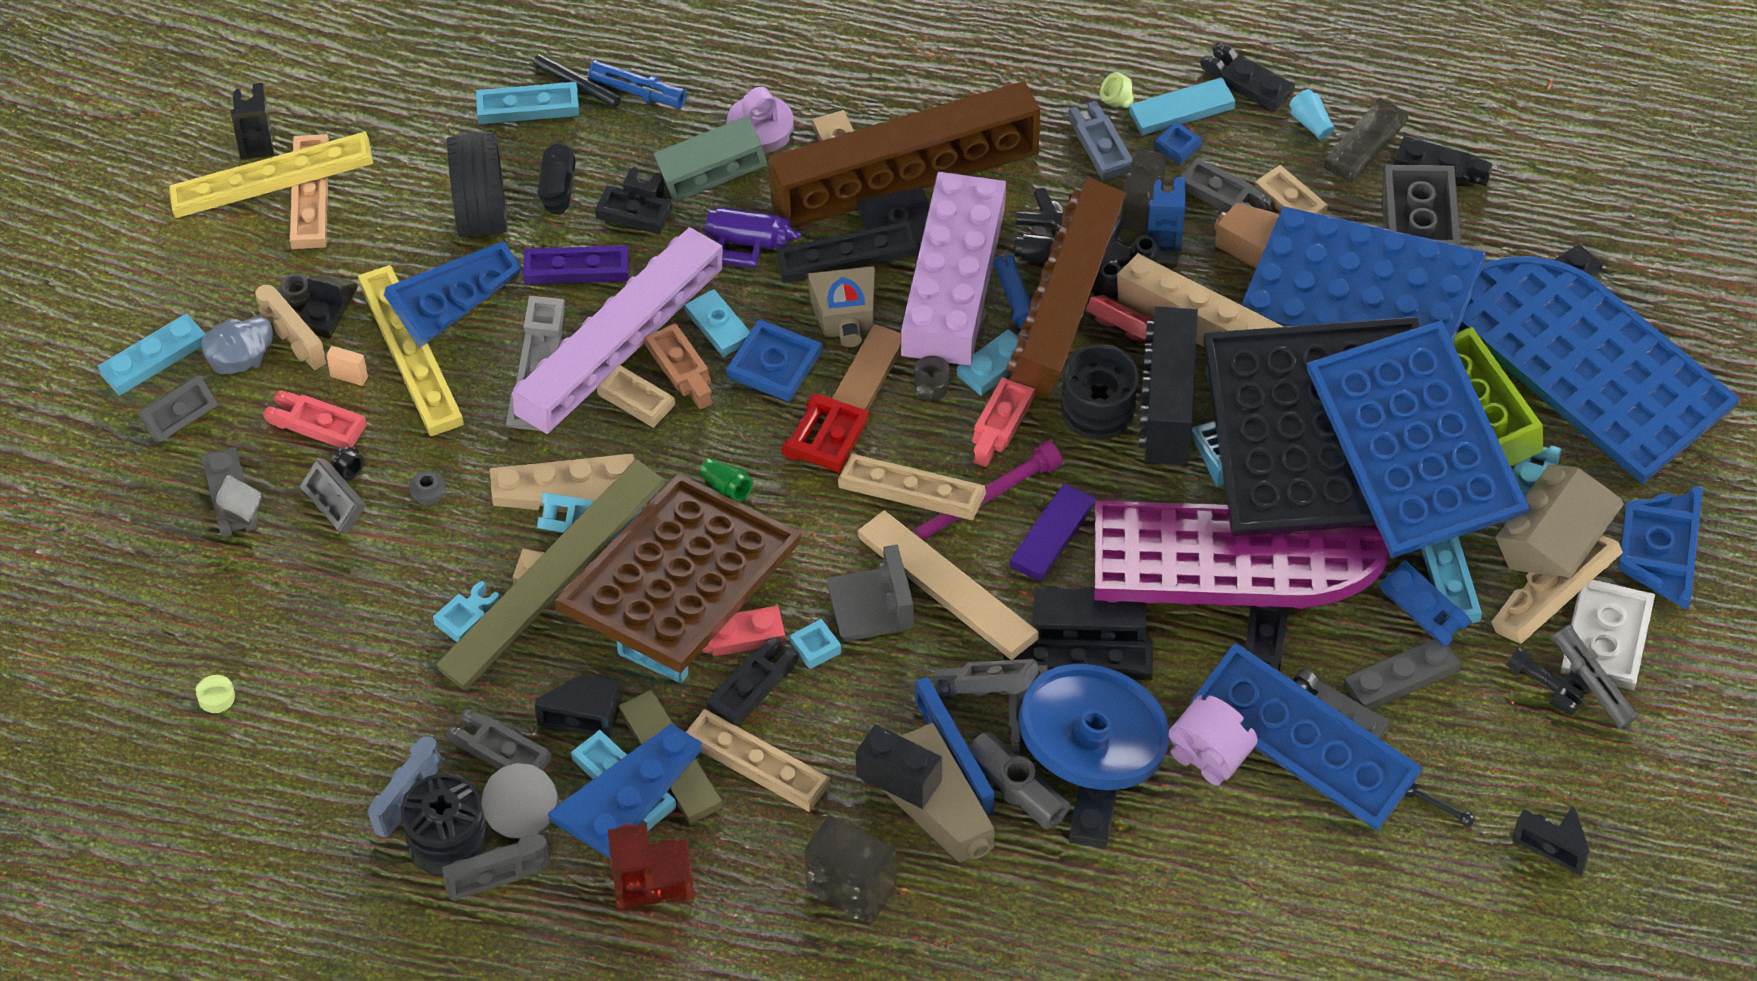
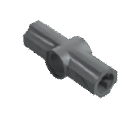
M983 732L974 739L969 750L981 771L1000 787L1001 795L1005 801L1010 804L1019 805L1045 830L1048 828L1053 829L1062 822L1070 809V804L1035 773V766L1031 760L1015 755L991 732ZM1013 779H1022V780H1024V781H1023V782H1014V781H1012V780H1013Z

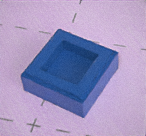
M1177 121L1154 140V148L1179 165L1202 146V138Z

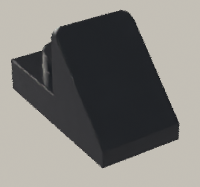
M329 275L309 277L307 283L310 297L300 317L315 335L330 339L358 288L357 283Z
M1573 806L1570 808L1559 827L1552 824L1546 817L1533 814L1524 809L1517 819L1512 840L1582 876L1586 868L1590 849L1575 808Z

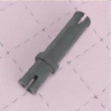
M1572 625L1566 626L1552 637V640L1556 642L1571 662L1570 669L1574 674L1579 673L1597 700L1617 724L1619 730L1639 717L1596 660L1599 656L1594 650L1589 651Z

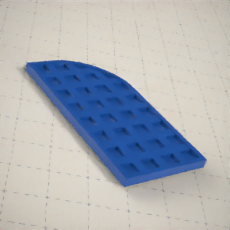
M1508 257L1484 263L1459 326L1461 331L1473 327L1498 363L1641 484L1649 480L1734 409L1740 399L1598 280L1576 267L1559 261L1538 257Z

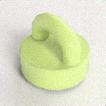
M1114 72L1107 76L1100 89L1101 100L1112 107L1122 106L1128 108L1129 104L1133 103L1131 79L1119 72Z
M222 675L208 676L196 686V696L200 707L204 711L220 713L231 707L235 700L232 682Z

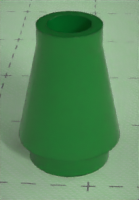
M712 458L705 460L699 469L700 477L705 479L717 492L739 503L744 501L752 490L753 481L746 470L717 462Z

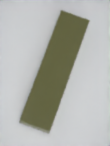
M652 690L618 705L620 715L640 746L665 727L673 724ZM696 759L692 761L668 790L670 795L676 800V804L688 824L723 808L721 798Z

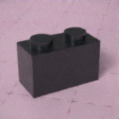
M875 723L856 750V776L923 809L942 782V756Z

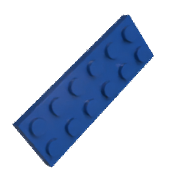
M1237 643L1232 645L1190 701L1192 703L1199 695H1202V700L1204 701L1208 696H1213L1230 705L1244 718L1240 723L1243 728L1248 732L1252 727L1256 733L1258 740L1257 745L1254 747L1256 750L1377 832L1422 772L1420 765Z

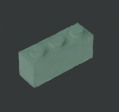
M748 116L731 121L708 132L700 133L693 138L653 153L659 173L663 176L664 184L673 203L767 166L762 144Z

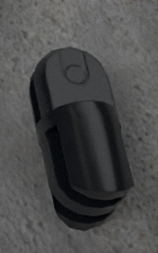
M557 143L551 145L542 156L538 196L544 204V208L554 215H560L567 210L572 194L576 160L572 149L566 144Z

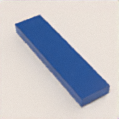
M928 677L916 681L915 704L927 725L931 723L935 725L986 815L993 814L994 792Z

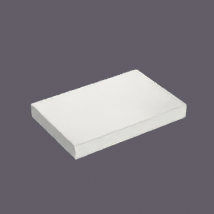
M1592 580L1578 592L1571 625L1589 651L1594 650L1599 656L1596 660L1617 687L1634 691L1655 594ZM1564 654L1560 674L1568 675L1571 671V662Z

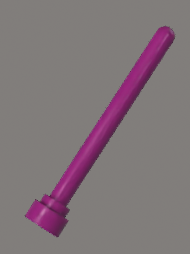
M1051 441L1044 442L1035 448V453L1031 454L1030 460L985 486L986 495L980 506L1038 471L1040 473L1045 471L1050 473L1062 466L1063 459L1057 447ZM940 513L915 528L912 532L920 539L925 540L961 517Z

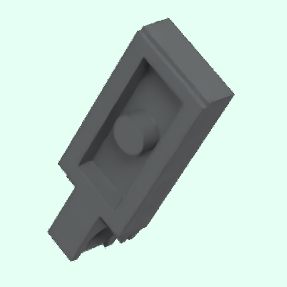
M1034 659L967 662L963 668L937 669L933 679L939 696L955 697L958 693H972L975 696H981L990 692L1006 691L1008 694H1018L1029 688L1038 675L1039 670Z

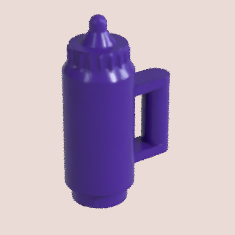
M721 206L717 209H709L707 214L705 234L706 236L713 237L715 241H719L718 243L723 246L722 264L757 269L761 248H785L788 241L801 237L800 232L794 231L790 227V220L780 218L774 214ZM726 242L754 246L753 254L725 250Z

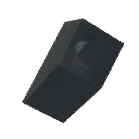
M582 674L536 699L534 706L537 725L594 735L601 730L610 738L619 711L618 705L621 704L620 684L618 680H612L604 675L590 676Z

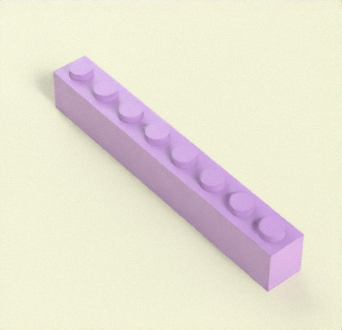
M690 227L679 237L673 238L668 247L658 257H653L644 270L637 276L631 277L617 295L608 298L604 306L593 317H588L577 332L571 337L565 338L550 357L541 360L537 368L526 379H521L515 385L512 392L514 415L548 434L591 394L618 365L625 362L645 343L644 337L660 329L722 270L723 246Z

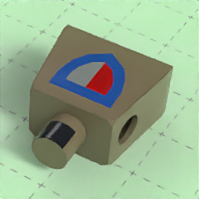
M874 266L809 273V299L823 335L828 338L840 336L841 344L844 347L859 345L862 341L861 334L869 333L874 324Z

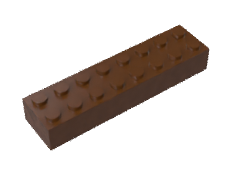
M1024 80L981 94H974L951 103H944L924 111L910 113L907 116L887 122H880L857 131L847 132L830 139L813 142L810 145L769 156L771 203L780 218L790 220V227L793 229L857 209V200L920 187L925 189L935 186L938 172L968 176L1039 154L1040 107Z

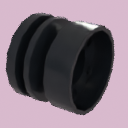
M1097 344L1078 350L1066 362L1063 374L1061 412L1063 420L1072 431L1084 438L1103 440L1114 438L1121 434L1132 423L1136 407L1139 374L1136 363L1131 357L1115 346Z
M445 773L427 776L414 783L404 795L400 810L409 856L416 866L430 875L443 877V866L450 865L457 860L484 854L488 843L480 794L473 784L460 776Z

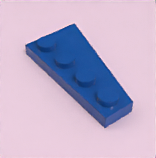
M502 241L387 286L384 296L420 349L517 277L522 267L505 242Z
M673 724L668 725L549 811V821L611 858L702 751V742Z

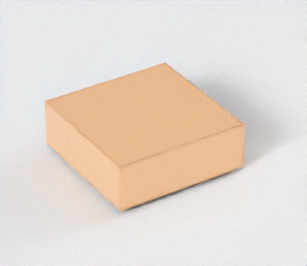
M331 346L326 355L330 377L363 386L368 378L364 355Z

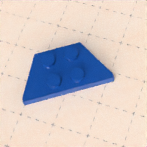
M1698 486L1692 487L1688 494L1672 497L1671 493L1657 495L1650 500L1639 499L1627 502L1624 511L1620 545L1623 553L1619 555L1618 562L1619 571L1685 609H1689L1692 596L1703 487Z

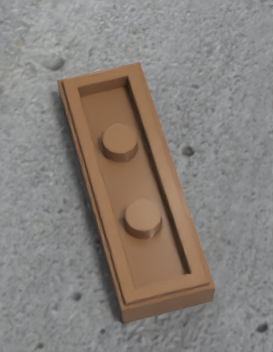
M873 324L832 399L868 411L901 352V333Z

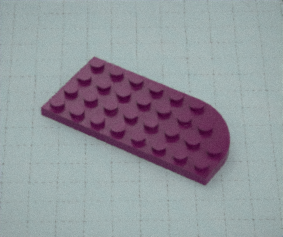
M1095 500L1094 600L1145 602L1149 604L1159 602L1181 603L1185 605L1278 606L1303 609L1340 601L1362 591L1380 576L1389 559V551L1377 525L1232 536L1227 505Z

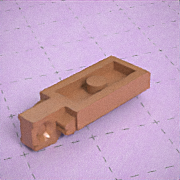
M676 323L644 337L645 346L683 397L690 394L700 410L713 404L710 395L712 391L708 387V385L712 384L708 368Z

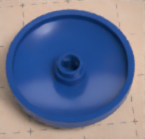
M1070 664L1046 671L1031 683L1025 693L1019 711L1020 732L1032 755L1055 775L1087 788L1118 790L1142 783L1160 767L1169 746V724L1158 701L1138 682L1120 672L1102 666Z

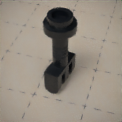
M1518 647L1506 665L1512 669L1511 673L1518 677L1521 672H1524L1540 681V683H1543V685H1546V687L1556 692L1550 704L1568 715H1573L1578 709L1577 705H1580L1585 699L1584 694H1588L1591 690L1582 677L1577 673L1574 674L1571 670L1566 679L1563 680L1531 660L1530 658L1533 654L1531 650L1527 648L1522 650Z

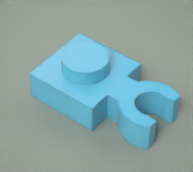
M483 581L478 582L473 586L471 596L468 599L458 594L433 616L434 625L458 642L485 615L484 612H487L500 599L499 593L494 592L490 597L482 598L481 596L487 592L486 584Z

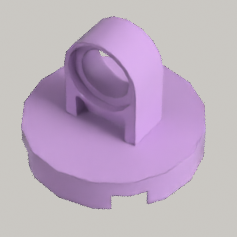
M757 87L749 91L728 112L727 123L746 116L749 117L762 144L764 154L777 151L785 146L790 140L791 132L794 130V116L790 107L781 99L773 97L765 87Z

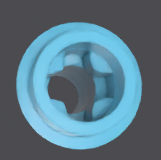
M1307 89L1297 94L1289 104L1292 109L1291 115L1315 134L1319 140L1328 138L1335 131V127L1330 121L1319 94Z

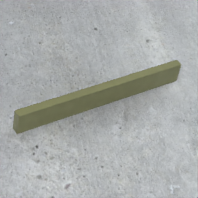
M635 459L436 664L438 670L466 691L664 486L663 478L638 459Z

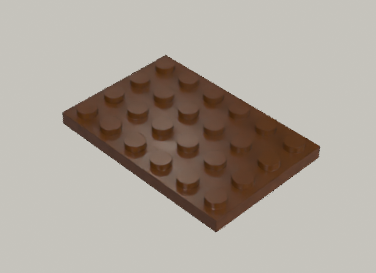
M678 473L556 599L555 610L681 674L800 544L801 533Z

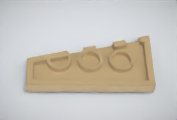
M633 454L490 468L493 506L540 510L544 506V503H541L543 492L595 501L634 461ZM558 506L559 512L567 513L568 507Z
M1601 535L1572 578L1529 572L1526 575L1528 583L1523 589L1514 591L1491 623L1495 632L1522 644L1623 553L1619 542Z

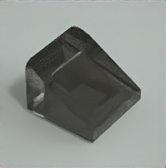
M225 475L213 500L216 517L251 525L264 495L237 478Z

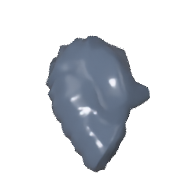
M260 316L244 321L238 319L226 320L214 326L201 340L203 353L211 369L218 374L246 372L252 366L258 369L267 348L273 341L272 326L268 319Z

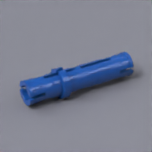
M594 60L589 67V80L641 96L645 102L653 103L656 101L678 110L685 103L687 95L685 89L663 83L658 77L651 76L647 78L601 63L598 60ZM612 76L630 81L631 83L612 78ZM643 86L652 88V89L657 90V91H661V92H663V93H658V92H655V91H652V90L643 88Z
M1006 254L1007 264L1004 263L1002 256L994 260L993 266L1014 313L1012 315L1013 323L1021 329L1028 315L1031 300L1015 264L1014 257Z

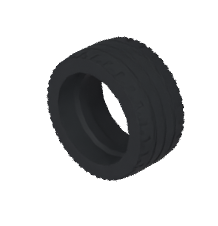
M476 132L447 137L449 175L458 236L472 238L474 236H490L492 234L497 235L508 232L503 176L496 132Z

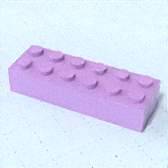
M938 172L902 324L901 356L971 366L1005 211L1006 181Z

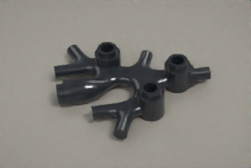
M1039 188L1033 193L1040 208L1039 212L1017 211L1016 225L1050 227L1059 231L1064 210L1063 212L1058 211L1053 205L1046 188ZM1118 216L1090 293L1093 292L1095 296L1105 295L1115 299L1118 296L1117 274L1122 270L1121 267L1126 266L1137 254L1164 267L1177 268L1178 254L1161 252L1157 242L1147 235L1136 238L1131 246L1121 243L1117 237L1125 222ZM1023 233V236H1016L1014 257H1021L1022 261H1048L1051 253L1050 248L1055 236Z

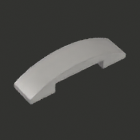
M529 296L523 327L525 337L516 384L521 379H526L537 368L541 360L550 357L559 348L563 328L564 299ZM511 393L506 427L541 431L514 415L513 396Z

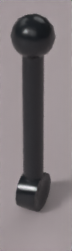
M1415 782L1405 794L1406 797L1416 796L1459 818L1464 826H1471L1475 821L1473 813L1469 811L1462 812L1419 790Z

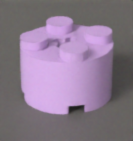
M1202 695L1197 696L1169 730V738L1174 746L1171 750L1172 756L1182 765L1188 766L1192 763L1201 769L1203 777L1216 786H1219L1223 780H1228L1257 745L1258 740L1252 727L1247 732L1240 724L1244 718L1239 712L1224 701L1213 696H1208L1205 701L1202 700Z

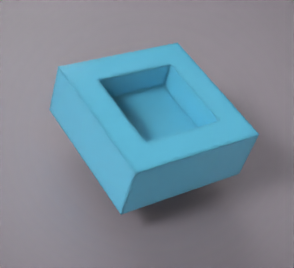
M822 619L790 635V644L799 653L809 670L841 653V644Z

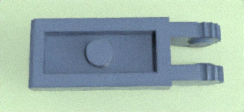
M1097 101L1087 103V111L1091 119L1088 121L1084 120L1078 108L1068 109L1070 123L1102 181L1134 171L1132 157L1108 115H1104Z
M423 736L416 740L417 743L413 744L410 748V758L402 767H399L394 772L391 782L381 795H377L371 802L368 814L375 834L384 838L389 837L402 821L400 807L407 791L414 783L427 776L435 775L438 772V768H441L442 758L440 753H437L438 744L432 736Z

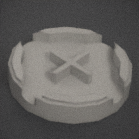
M515 763L502 767L490 777L483 789L481 805L484 818L494 831L507 839L520 840L521 837L526 835L542 834L552 822L549 821L548 812L558 806L559 797L555 784L544 771L531 764Z

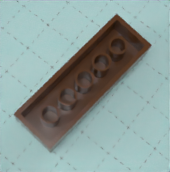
M1088 177L1082 189L1075 187L1070 201L1066 205L1061 218L1062 223L1050 248L1051 253L1041 272L1040 283L1031 299L1028 315L1017 337V345L1006 367V370L1012 372L1009 380L1035 388V395L1044 399H1048L1062 372L1127 193Z

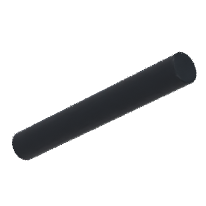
M541 54L535 57L533 62L535 67L566 83L576 82L577 89L614 108L620 104V95Z

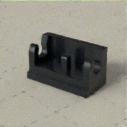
M263 83L253 84V97L251 99H241L242 95L239 88L233 93L234 109H230L240 159L274 155L272 125Z

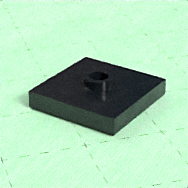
M923 187L857 200V210L864 230L912 220L917 247L920 250L930 208Z

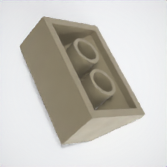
M1548 464L1525 496L1530 507L1528 513L1508 520L1495 538L1510 570L1572 578L1624 503L1619 496L1580 468Z

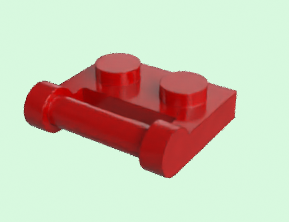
M812 394L806 403L807 410L792 437L785 440L781 452L790 460L802 459L840 473L869 421V411L820 394ZM827 414L812 444L805 443L819 416Z

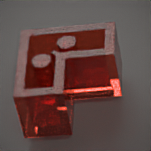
M625 824L615 829H607L617 909L694 899L687 840L666 839L656 844H649L646 825Z

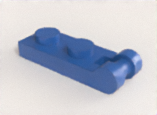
M1405 560L1378 584L1386 596L1443 647H1446L1453 640L1451 636L1459 628L1464 630L1472 622L1461 608L1454 605ZM1448 616L1449 618L1440 626L1439 624Z

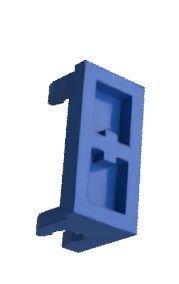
M1175 177L1174 191L1170 193H1165L1161 190L1162 182L1159 179L1154 184L1153 200H1150L1147 236L1152 237L1157 242L1161 251H1181L1185 212V177Z

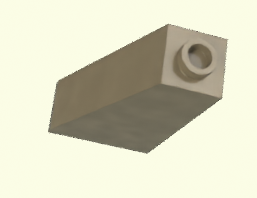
M931 723L902 735V737L942 756V782L923 809L883 789L881 790L959 863L970 858H981L991 849H994L995 828L935 725Z

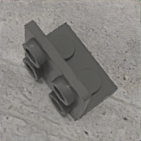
M898 544L883 547L884 562L878 563V569L827 579V588L841 641L845 642L914 629L913 600Z

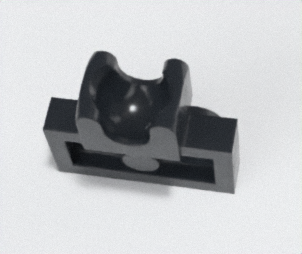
M632 167L623 183L624 189L606 186L595 209L596 219L661 234L672 211L671 200L662 198L664 194L663 176L661 173H656L650 181L640 182L637 179L638 168Z

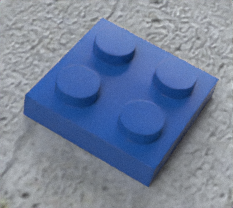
M759 319L726 369L727 378L790 402L822 353V343Z

